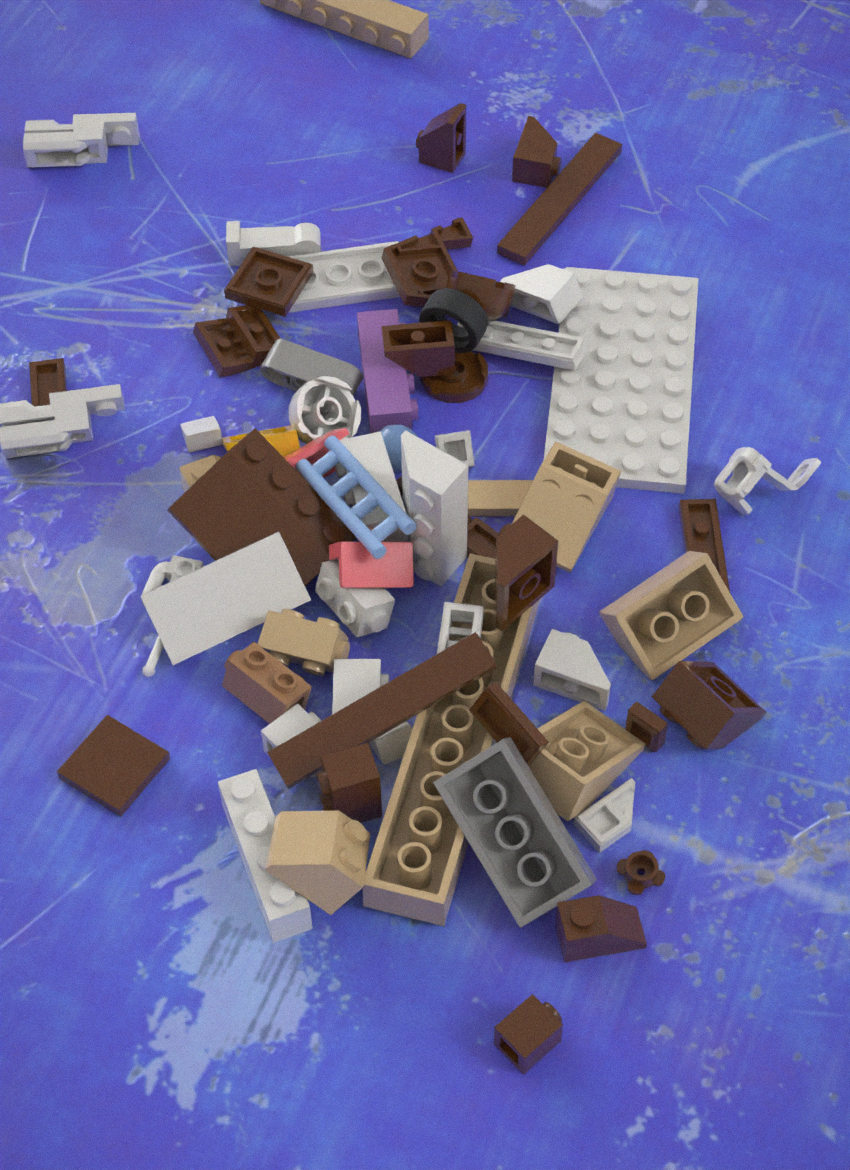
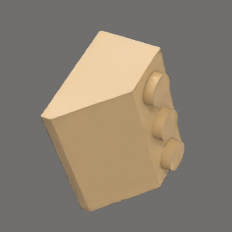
M688 551L599 611L616 643L650 680H654L744 618L708 553Z

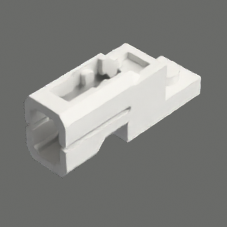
M136 113L73 114L72 124H58L54 120H27L23 138V151L27 167L82 166L83 164L107 163L108 146L139 145L140 134Z
M120 384L49 393L50 405L34 407L26 400L0 403V425H2L0 427L1 450L5 458L66 451L72 443L93 441L90 414L111 416L119 410H125Z

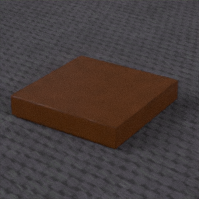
M252 247L224 289L225 299L286 317L314 273L313 264Z
M106 715L57 770L59 779L121 817L170 760V755L164 748Z

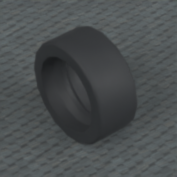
M446 288L435 291L420 312L419 323L447 321L448 319L444 315L455 319L463 325V327H460L451 322L455 353L471 352L477 347L487 330L488 318L486 312L473 298L458 290Z

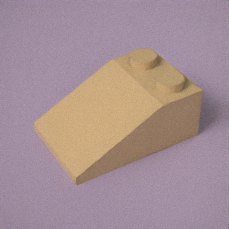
M584 700L537 728L549 743L528 767L558 816L569 821L590 807L644 750L646 744Z

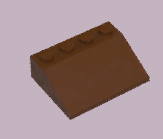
M256 428L222 456L167 510L215 561L279 532L305 587L319 575L322 562L329 561V545L337 542H353L356 539L355 535L317 492Z

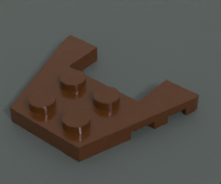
M463 217L452 220V224L448 227L443 228L440 225L432 228L430 234L421 238L415 235L384 248L381 259L404 305L424 307L435 291L447 288L450 270L458 272L447 250L471 247L473 236ZM509 309L505 312V314L502 317L508 315Z

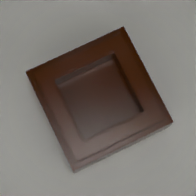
M636 701L628 709L625 730L644 742L647 748L657 752L665 743L668 723Z

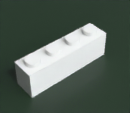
M257 769L218 781L224 812L273 943L313 929L310 906L307 899L265 870L275 815Z

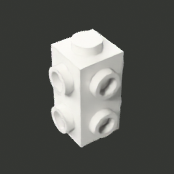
M339 560L322 562L315 592L339 617L341 622L357 638L386 629L395 603V599L385 588H341L339 585Z

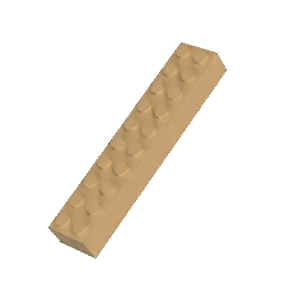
M469 554L454 603L483 606L484 619L481 641L497 664V669L417 714L365 873L364 887L362 888L364 907L440 926L445 925L469 842L433 782L497 743L469 709L485 688L494 682H497L510 698L512 697L540 602L538 600L502 632L496 628V559ZM452 622L451 627L472 629L473 624ZM449 636V640L461 641L466 638L464 636Z

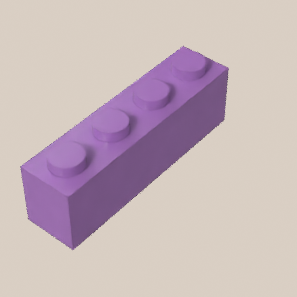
M398 309L357 312L358 339L370 433L378 432L387 425L394 424L404 425L412 430V420H418L417 399H410V394H415L413 373H406L404 367L386 358L384 355L381 326L406 324V322L399 323Z

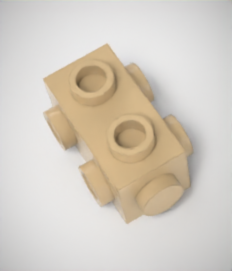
M282 609L281 613L268 610L258 641L260 647L271 653L286 667H288L289 662L303 665L302 670L318 676H324L325 671L334 673V659H347L350 651L349 638L339 628V623L322 617H318L317 622L306 620L303 614L290 609Z

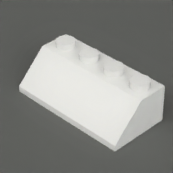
M405 430L401 435L403 505L407 515L417 525L415 531L408 535V542H413V571L420 578L430 580L442 586L467 558L468 465Z

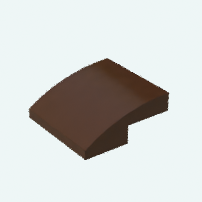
M248 305L228 308L226 318L196 322L193 334L220 377L235 375L261 366L275 341L281 339L263 310Z

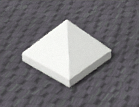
M470 430L435 435L436 448L462 461L468 467L475 466Z

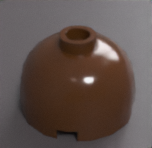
M450 270L447 281L448 289L458 290L478 302L486 312L488 321H495L505 314L511 304L516 286Z

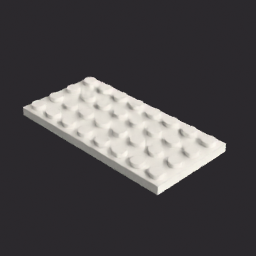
M566 267V269L571 270L577 276L583 298L559 324L558 333L587 338L588 349L576 370L554 366L544 459L556 441L620 470L621 474L616 486L618 488L684 494L687 474L699 278Z

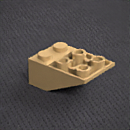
M555 441L542 462L512 523L524 514L558 540L556 566L571 573L613 498L621 471Z

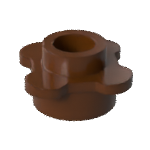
M650 851L634 852L627 859H621L617 863V872L624 876L628 883L627 890L633 895H641L644 889L653 885L661 886L665 881V873L658 870V861ZM643 870L645 874L639 875L637 871Z

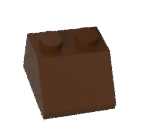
M524 514L514 523H508L503 526L496 536V628L501 632L555 587L558 540Z
M679 661L652 695V698L661 706L660 712L668 720L679 723L688 732L687 738L700 749L724 748L760 721L767 713L714 662Z

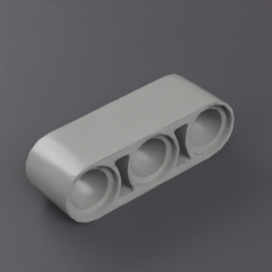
M283 339L275 341L260 367V372L266 379L293 391H297L306 382L315 378L329 376L336 377L347 383L352 389L350 393L354 396L364 378L362 372L348 362Z

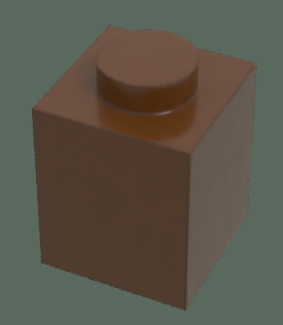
M532 994L494 1027L493 1044L524 1075L561 1042L562 1018L550 1003L544 1002L542 1004Z

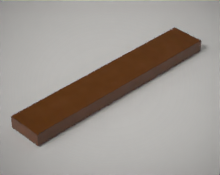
M594 133L498 243L497 253L525 266L621 154L622 143Z
M474 632L267 753L285 785L290 789L322 770L321 756L373 741L497 669V664L478 634Z

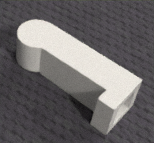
M227 221L226 246L229 266H240L252 247L284 256L320 252V229L316 225L306 222L300 223L295 227L240 228V221Z

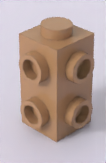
M253 642L242 651H234L226 660L224 665L226 671L222 686L269 724L297 703L304 710L306 709L312 686L257 643Z

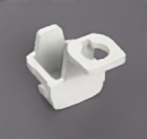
M742 447L736 449L729 458V463L717 476L714 486L717 492L740 514L749 515L753 509L743 498L754 488L761 477L780 491H794L807 482L819 467L821 461L818 458L805 459L787 480L771 469L772 464L758 451L751 447ZM733 471L732 477L728 480L727 483H724V481Z

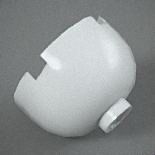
M321 376L306 382L294 393L289 404V422L291 427L297 430L298 438L302 442L308 444L332 430L345 427L349 435L342 439L351 438L356 434L361 422V406L358 400H354L353 395L350 393L352 389L347 383L336 377Z

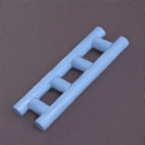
M330 436L324 443L325 447L329 450L327 454L313 465L307 459H301L297 462L295 468L375 559H380L387 551L386 547L381 543L398 528L405 535H409L415 531L417 525L336 436ZM340 462L349 473L330 486L322 476ZM360 484L368 495L350 508L341 497ZM377 506H380L389 517L370 531L361 519Z

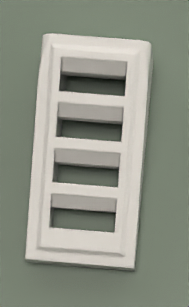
M444 602L437 654L459 642L449 640L450 635L468 637L476 632L481 639L484 619L483 606ZM452 622L473 624L472 629L451 627Z

